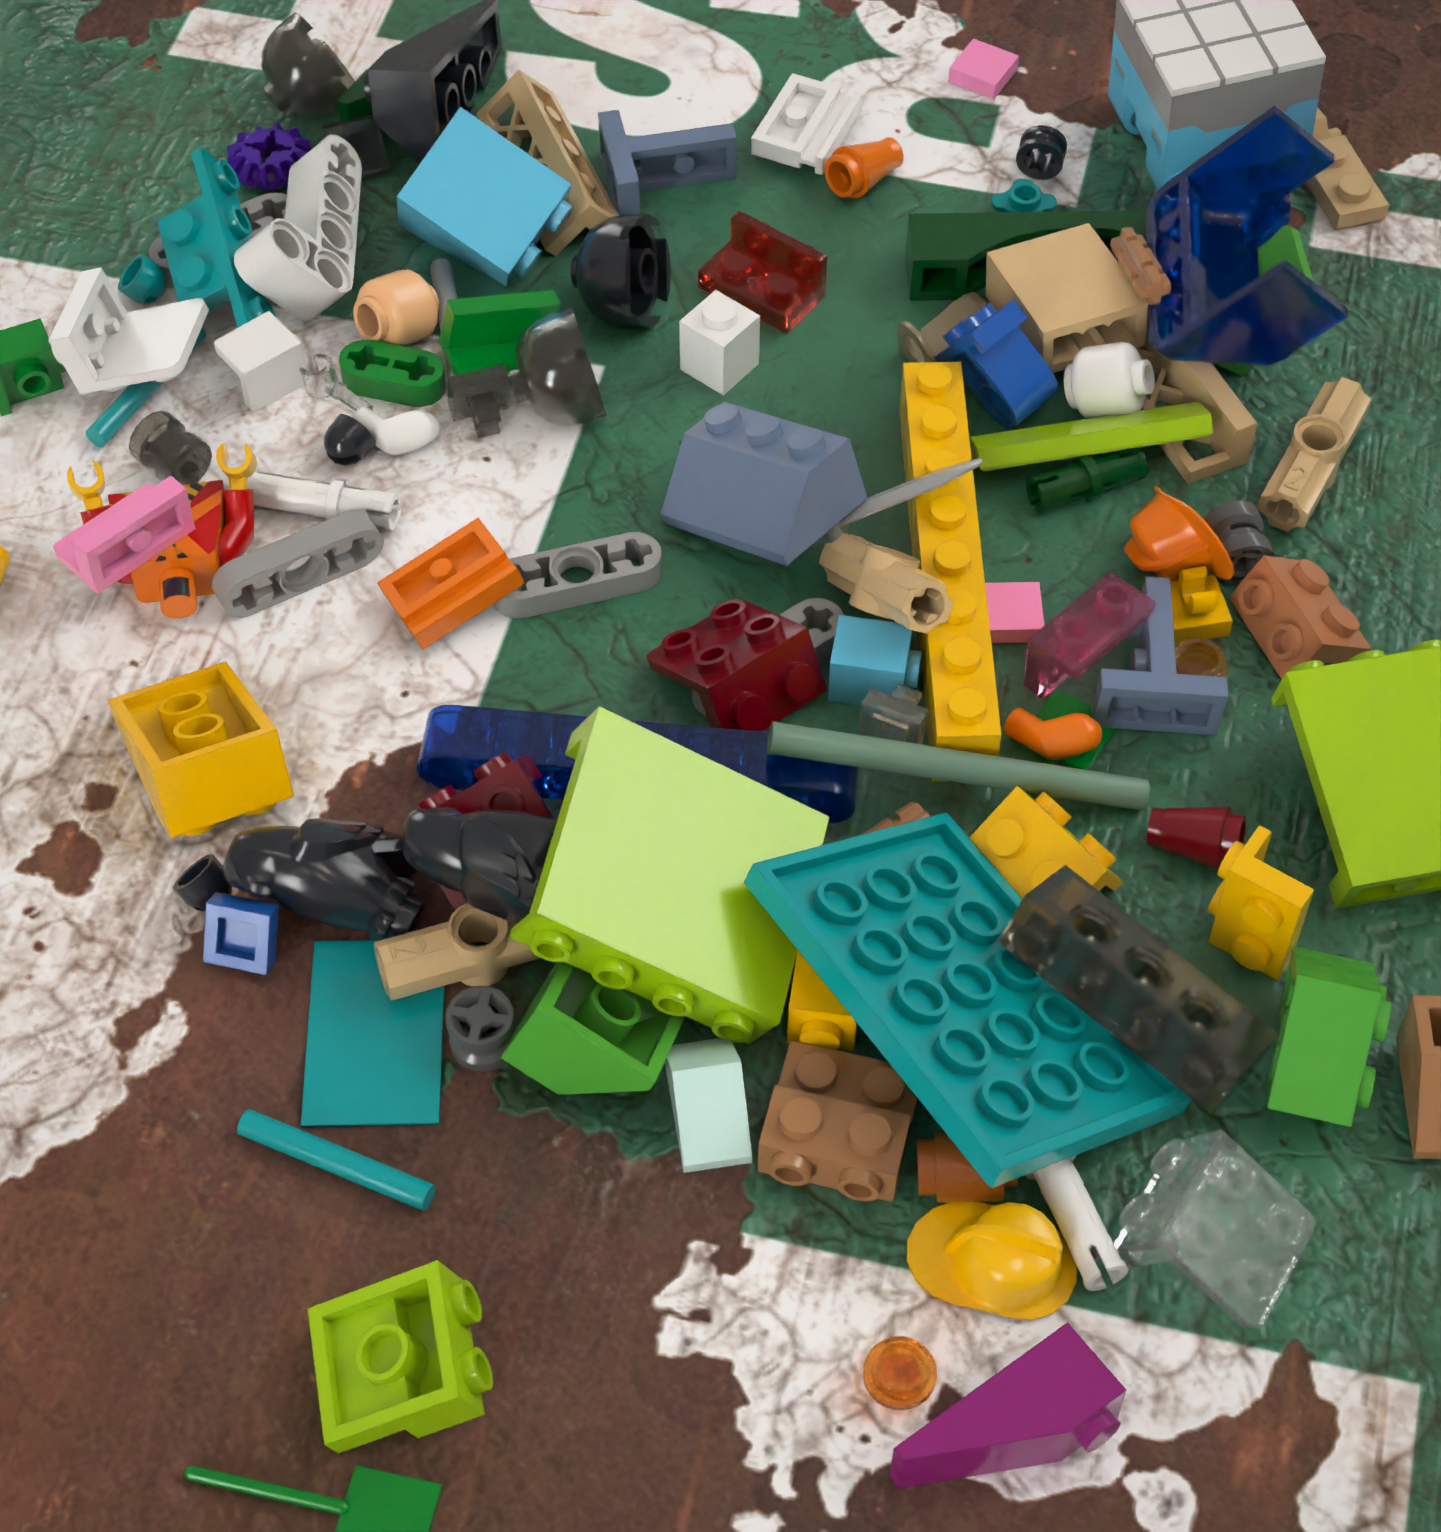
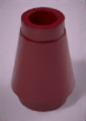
M1230 806L1166 809L1154 807L1148 824L1147 845L1160 847L1162 850L1219 870L1232 844L1235 841L1244 844L1246 815L1232 813Z

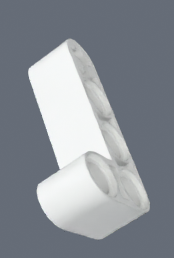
M329 135L291 166L288 179L285 219L277 218L241 246L234 255V265L245 283L303 321L314 319L349 292L353 286L362 166L357 152L345 139L338 135Z

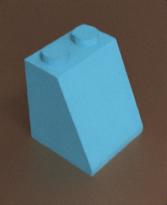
M460 107L397 195L398 225L507 287L515 274L525 278L542 252L536 247V244L545 231L548 229L555 234L567 219L573 208L572 205L566 202L569 199L571 184Z

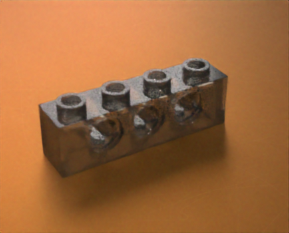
M1067 865L1061 867L1024 896L998 940L1003 947L1211 1115L1249 1079L1280 1035Z

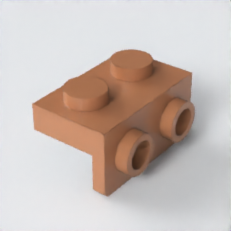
M1263 555L1231 593L1230 601L1281 679L1290 668L1303 662L1312 660L1332 664L1348 662L1355 655L1372 650L1359 631L1360 624L1358 619L1340 603L1328 585V575L1319 565L1307 559L1296 560Z

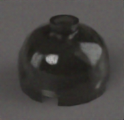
M294 12L274 29L267 37L261 51V67L269 83L262 90L281 114L290 108L305 120L320 122L333 119L339 115L337 100L355 80L325 41L321 43L317 38L312 40L307 33L313 27L301 15Z
M572 307L548 314L534 321L521 334L515 347L518 367L507 370L517 402L529 400L537 416L554 425L567 427L580 425L607 416Z

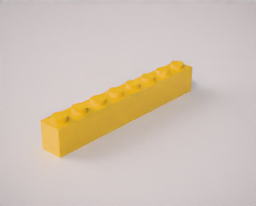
M961 362L903 363L899 414L905 482H908L937 469L970 461L972 457ZM973 470L937 489L907 500L912 556L920 560L918 569L945 583V591L953 601L947 622L936 625L929 634L919 632L929 746L999 756L1001 726ZM932 779V781H945V780Z

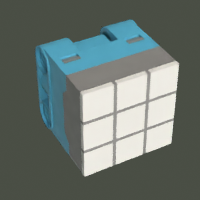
M1116 0L1110 77L1107 90L1108 98L1124 128L1131 134L1141 135L1147 147L1146 170L1162 201L1171 208H1184L1285 185L1293 182L1304 173L1309 164V153L1326 56L1292 0Z

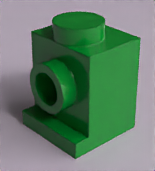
M41 318L0 330L1 416L12 413L10 406L12 404L64 388L60 373L66 372V369L53 355L51 344L48 341L49 337Z

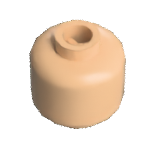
M397 270L371 279L360 288L353 308V316L357 329L366 340L408 346L426 339L434 332L438 321L439 299L434 288L421 275L412 270Z

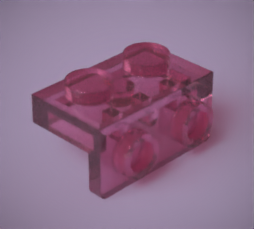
M1109 571L1029 638L1024 652L1026 667L1023 686L1043 699L1069 676L1073 679L1081 677L1154 614L1155 601L1112 571Z

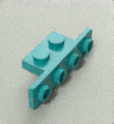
M201 147L192 152L191 155L202 196L157 220L177 301L202 298L209 311L230 300L237 328L268 311L276 317L273 308L265 299V296L245 283L234 265L235 252L249 241L248 235L252 233L250 221L241 209L236 192L240 188L238 177L227 161L217 160Z

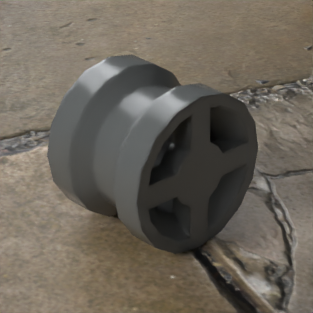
M474 986L462 990L452 998L446 1009L449 1045L454 1059L462 1067L475 1072H489L502 1067L507 1062L501 1059V1056L516 1030L514 1026V1009L509 998L500 990L489 986ZM491 1028V1033L481 1038L482 1032Z

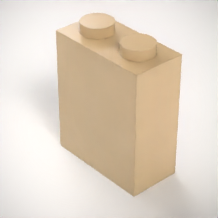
M1089 223L987 252V299L995 310H998L1012 300L1017 302L1028 317L1019 327L1053 373L1065 370L1068 364L1073 363L1075 355L1084 347L1118 342L1130 343L1136 349L1145 346L1148 302L1145 298H1140L1137 295L1133 284L1130 283L1119 262Z

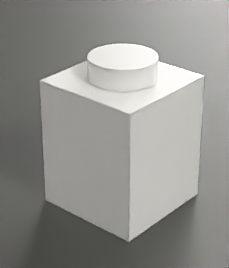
M717 290L712 292L679 321L680 370L723 396L759 365L760 315Z

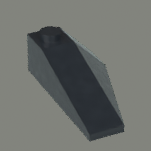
M483 0L386 50L367 69L364 79V93L367 101L372 102L374 122L418 164L422 162L460 107L475 116L474 100L476 88H486L502 50L498 1Z

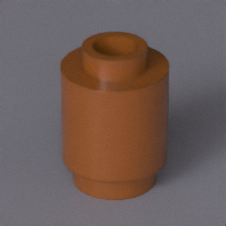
M945 1131L935 1132V1139H917L919 1196L937 1195V1203L1004 1201V1187H1018L1017 1178L990 1188Z

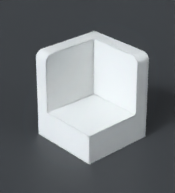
M270 311L214 341L216 353L239 375L245 405L252 412L259 411L308 383L302 342Z

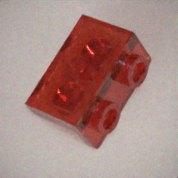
M738 211L731 218V240L698 271V287L710 294L715 290L721 292L760 315L761 321L786 334L826 296L827 256L814 247L804 244L741 211Z

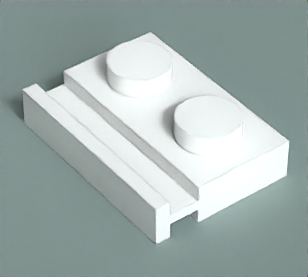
M792 73L751 137V154L799 169L802 164L815 167L816 174L823 175L826 161L832 156L835 149L840 147L862 110L863 93L855 91L851 97L841 94V87Z

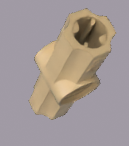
M1341 377L1338 381L1325 382L1306 417L1301 418L1295 424L1291 443L1258 502V510L1268 519L1269 525L1287 532L1296 527L1305 528L1324 491L1335 483L1339 464L1371 405V398L1363 392L1360 383Z
M842 533L837 540L824 545L819 564L824 567L828 582L851 595L850 605L876 616L892 619L909 630L929 634L936 625L947 622L953 601L945 591V583L918 569L920 560L891 548L875 545L863 537Z
M468 903L458 907L451 914L448 922L374 942V952L386 995L389 996L391 1001L459 981L473 987L490 986L501 980L507 973L508 967L540 959V957L531 951L530 946L509 937L512 928L516 924L474 908ZM475 942L489 943L485 946L479 947L470 945Z

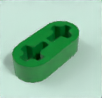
M375 340L352 342L340 352L339 367L343 386L350 393L414 407L432 405L445 394L444 365L442 360L432 352Z

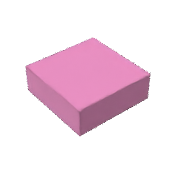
M973 38L949 67L948 82L995 99L1018 70L1019 55Z
M1040 582L985 583L991 643H1043L1045 624Z

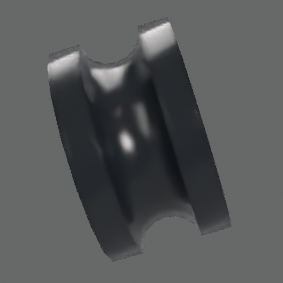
M1045 125L1032 126L1025 130L1021 136L1016 154V163L1020 171L1024 175L1038 180L1051 179L1057 176L1063 168L1064 157L1067 152L1068 144L1065 136L1059 130Z

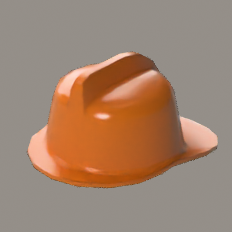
M1157 485L1154 486L1156 496L1130 520V531L1133 537L1124 547L1126 555L1136 568L1142 571H1153L1158 577L1170 578L1171 582L1178 580L1179 572L1183 569L1205 566L1207 572L1221 579L1230 580L1235 575L1233 563L1227 550L1211 527L1193 508L1181 500L1164 493Z

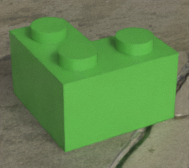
M1293 946L1279 1006L1280 1029L1266 1087L1268 1109L1351 1127L1356 1106L1368 1108L1376 1074L1375 1067L1366 1066L1371 1040L1384 1041L1391 1012V1001L1386 1000L1387 986L1380 985L1374 963Z

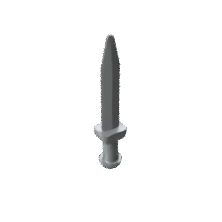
M977 458L937 469L870 496L821 538L827 536L829 541L833 542L842 533L848 534L849 523L937 489L979 467L983 460Z

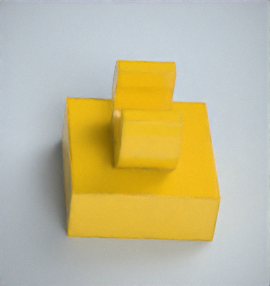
M1205 566L1181 570L1178 580L1170 582L1174 643L1181 644L1229 636L1233 619L1216 576H1207Z

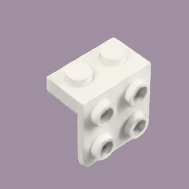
M101 267L81 272L48 341L51 344L54 357L64 366L80 394L102 390L114 392L127 385L153 380L165 382L175 378L184 370L209 309L202 298H195L127 312Z

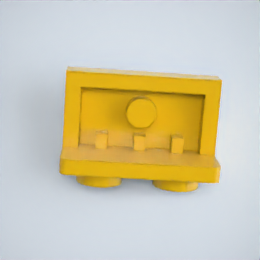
M1016 786L969 838L1013 889L1044 920L1061 933L1105 885L1115 892L1123 883L1109 869L1117 858L1091 834L1087 833L1079 841L1067 830L1064 825L1072 816L1047 793L1043 791L1034 799L1019 786Z
M1259 825L1246 845L1239 841H1235L1219 867L1217 876L1224 880L1212 897L1207 910L1208 913L1215 916L1208 942L1231 954L1242 966L1251 970L1261 971L1279 980L1289 966L1293 946L1296 947L1314 889L1264 863L1272 832Z

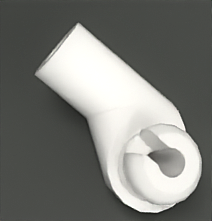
M361 407L352 416V418L359 421L369 430L375 439V446L394 456L417 450L433 442L437 438L440 429L436 417L431 413L419 410L408 411L385 419L371 409Z

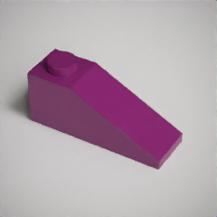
M1067 1322L893 1448L889 1477L898 1488H905L1060 1462L1081 1446L1087 1453L1092 1452L1107 1442L1119 1429L1121 1422L1118 1420V1416L1126 1394V1388Z

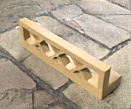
M518 70L476 114L480 121L519 148L523 137H532L528 154L571 184L569 199L566 201L573 206L571 214L555 234L547 229L540 239L544 249L557 256L585 227L591 229L611 217L619 216L554 92ZM515 103L510 126H500L497 119Z
M1161 298L1160 304H1148L1145 346L1137 348L1142 360L1148 359L1151 362L1153 370L1158 375V379L1154 383L1153 392L1146 395L1141 410L1155 408L1158 401L1172 405L1199 401L1211 413L1213 434H1210L1208 437L1189 440L1210 445L1216 454L1194 461L1184 447L1186 440L1159 444L1187 484L1247 464L1258 423L1165 301Z

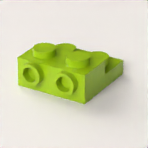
M438 1260L307 1308L324 1445L339 1454L403 1430L408 1431L417 1438H421L485 1415L481 1393L492 1389L493 1375L486 1355L479 1347H474L470 1326L480 1322L482 1319L480 1300L475 1288L468 1280L461 1279Z

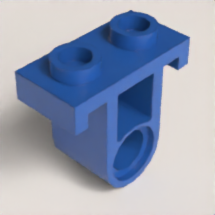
M1015 300L1010 301L998 310H995L989 302L972 316L966 317L942 336L948 346L934 356L936 362H961L963 381L988 414L1007 429H1014L1058 392V384L1053 372L1019 327L1028 317Z

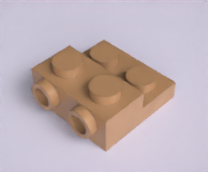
M790 1040L779 1083L774 1086L758 1144V1172L770 1174L775 1180L787 1185L802 1186L811 1183L837 1189L846 1197L857 1201L866 1202L881 1199L894 1202L918 1098L887 1061Z

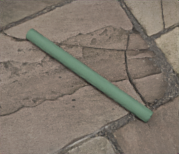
M773 721L770 725L767 740L768 754L1010 791L1019 786L1026 793L1040 795L1044 791L1050 797L1141 811L1146 808L1150 793L1148 779Z

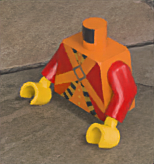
M224 443L217 449L216 461L221 470L229 477V489L224 488L223 480L183 485L187 490L196 529L117 581L122 584H133L138 601L143 603L160 601L162 613L170 618L189 617L197 610V596L215 594L211 583L217 570L230 560L244 555L254 539L255 531L253 489H247V479L253 475L257 467L256 455L246 443V459L243 465L238 468L228 467L229 454L228 448ZM94 460L92 462L98 479L91 487L83 488L75 483L71 466L67 472V481L72 494L78 499L83 500L85 511L80 512L83 524L133 493L108 495L109 505L103 506L101 494L105 488L104 471L100 464Z

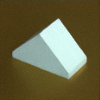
M717 1038L672 1045L664 1064L683 1173L752 1163L742 1063L732 1041Z

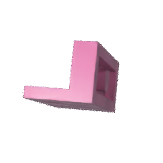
M169 476L155 486L152 484L143 485L57 541L53 545L56 557L96 594H99L196 529L187 490L172 476Z

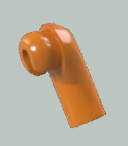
M1020 707L1009 714L1004 724V733L1007 736L1052 761L1064 760L1087 751H1092L1097 748L1102 739L1100 724L1089 715L1083 713H1073L1043 721Z

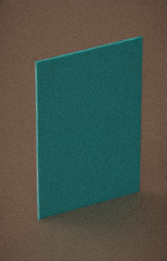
M373 940L314 941L301 1127L439 1125L445 986L391 1001L389 996L386 995L380 977Z

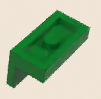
M554 289L447 300L439 344L460 387L475 388L565 377L567 364L554 341L561 303Z

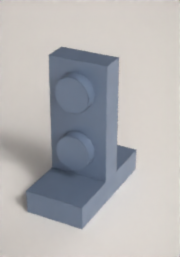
M619 110L598 112L599 154L613 205L619 216L640 214L639 192L736 178L737 136L732 123L627 138Z
M1146 576L1139 601L1131 600L1127 610L1126 634L1127 637L1136 638L1137 648H1133L1131 651L1129 670L1101 668L1091 705V718L1095 719L1101 728L1216 736L1229 697L1227 677L1177 674L1170 578Z

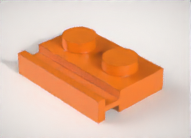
M478 517L378 581L377 584L423 650L524 585L525 582L514 563L512 564L504 550Z

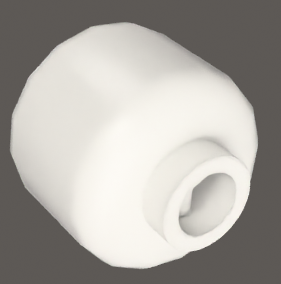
M1118 342L1084 347L1075 355L1073 363L1066 366L1064 372L1066 399L1070 407L1078 409L1085 419L1107 415L1131 414L1139 411L1143 407L1146 395L1151 394L1154 390V371L1151 362L1148 359L1142 360L1138 350L1130 343Z

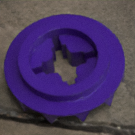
M279 122L271 129H263L256 124L252 134L238 133L236 143L227 147L228 163L235 171L239 183L259 190H274L287 187L291 166L311 150L310 140L302 138L298 128L284 131ZM268 151H274L270 157H267L266 162L263 163L261 156H266Z

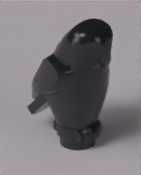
M449 807L416 809L405 819L403 854L406 861L425 877L448 889L462 893L464 901L470 906L518 924L530 913L558 819L510 810H479L461 814L456 809Z
M315 818L306 820L300 827L287 825L266 826L242 831L233 838L222 867L223 879L229 886L247 892L254 897H270L285 909L313 921L368 932L374 942L413 932L427 899L414 893L416 883L407 879L412 874H415L417 870L405 859L403 854V835L386 832L384 827L366 825L365 822Z

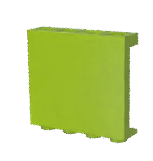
M1441 640L1422 642L1413 646L1407 652L1385 655L1381 650H1370L1355 655L1348 662L1324 665L1322 661L1312 660L1290 668L1272 695L1271 701L1273 707L1288 706L1338 867L1337 874L1328 885L1335 909L1441 890Z
M599 706L571 733L565 755L575 759V763L530 913L512 928L509 937L530 946L531 951L542 959L568 963L590 973L597 983L605 987L626 989L652 1001L653 1006L665 1014L686 1016L711 1027L712 1032L723 1040L749 1044L780 1024L798 949L744 884V880L753 863L823 845L829 816Z

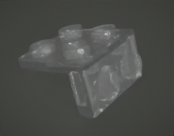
M1222 1129L1185 1139H1172L1152 1159L1150 1168L1153 1173L1141 1194L1132 1199L1122 1211L1119 1217L1121 1228L1113 1243L1128 1269L1171 1261L1240 1326L1244 1328L1259 1327L1266 1321L1314 1230V1218L1300 1202Z

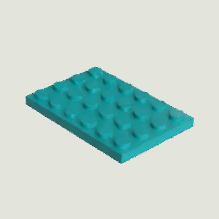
M947 812L752 864L744 884L990 1188L1183 1114L1195 1095Z

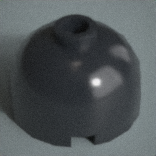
M649 214L620 215L599 223L590 229L579 247L578 254L572 259L570 274L574 287L579 290L580 297L590 312L606 323L627 328H650L657 324L661 316H649L656 299L668 301L671 279L669 247L666 238L655 237L651 225H660V223Z

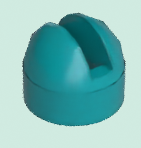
M144 254L137 255L128 264L118 283V291L130 299L143 304L156 301L167 289L165 271Z

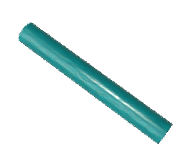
M201 328V331L198 335V338L195 342L192 351L206 337V333L203 328ZM153 380L129 385L86 430L87 438L94 445L104 447L163 382Z
M247 1109L238 1123L237 1134L422 1211L427 1210L433 1200L436 1190L434 1184L254 1110Z

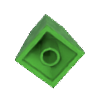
M557 962L522 1016L501 1059L558 1095L649 1091L660 1074L685 1016L665 1014L656 1009L652 1001L626 989L605 987L597 983L590 973L568 963Z

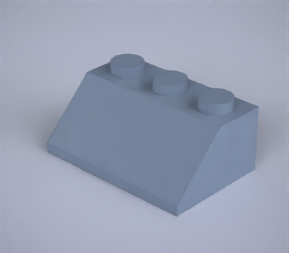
M723 402L721 405L711 408L701 421L684 433L660 515L663 523L787 566L867 499V495L849 438Z

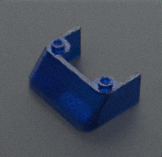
M1275 105L1164 184L1155 193L1147 207L1146 243L1162 267L1163 273L1167 275L1171 282V292L1161 296L1160 304H1148L1149 343L1170 360L1269 366L1286 359L1292 352L1348 317V310L1344 305L1286 260H1283L1259 277L1257 248L1271 239L1282 226L1288 225L1291 211L1290 193L1335 162L1334 154Z

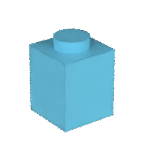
M839 615L830 660L828 701L902 711L905 687L917 688L922 658V651L911 650L912 630L896 622Z

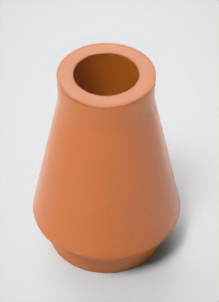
M891 137L875 142L838 147L826 161V181L830 189L839 197L860 198L892 170L902 165L904 160L903 150L900 144Z

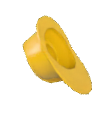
M949 1202L932 1208L916 1222L907 1239V1263L914 1280L930 1296L952 1305L994 1313L1007 1318L1032 1321L1052 1315L1067 1303L1077 1283V1265L1063 1235L1042 1212L1027 1204L1006 1202L990 1205L980 1202Z

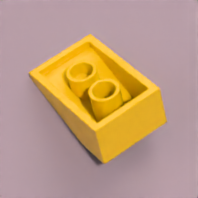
M226 661L107 699L112 716L154 811L171 839L181 835L197 836L213 829L216 823L242 814H262L274 808L277 802L294 797L278 731Z

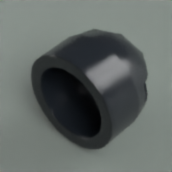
M345 414L338 415L324 435V447L328 457L335 464L343 466L357 464L375 446V439L369 430L359 421Z
M213 854L206 855L192 864L182 873L173 886V890L187 905L198 911H206V902L215 892L232 894V886H229L223 879V865Z

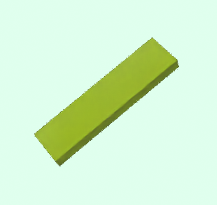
M1197 401L1139 410L1131 414L1107 415L970 437L973 459L981 458L983 460V463L979 466L980 470H996L1208 437L1210 434H1213L1212 416Z

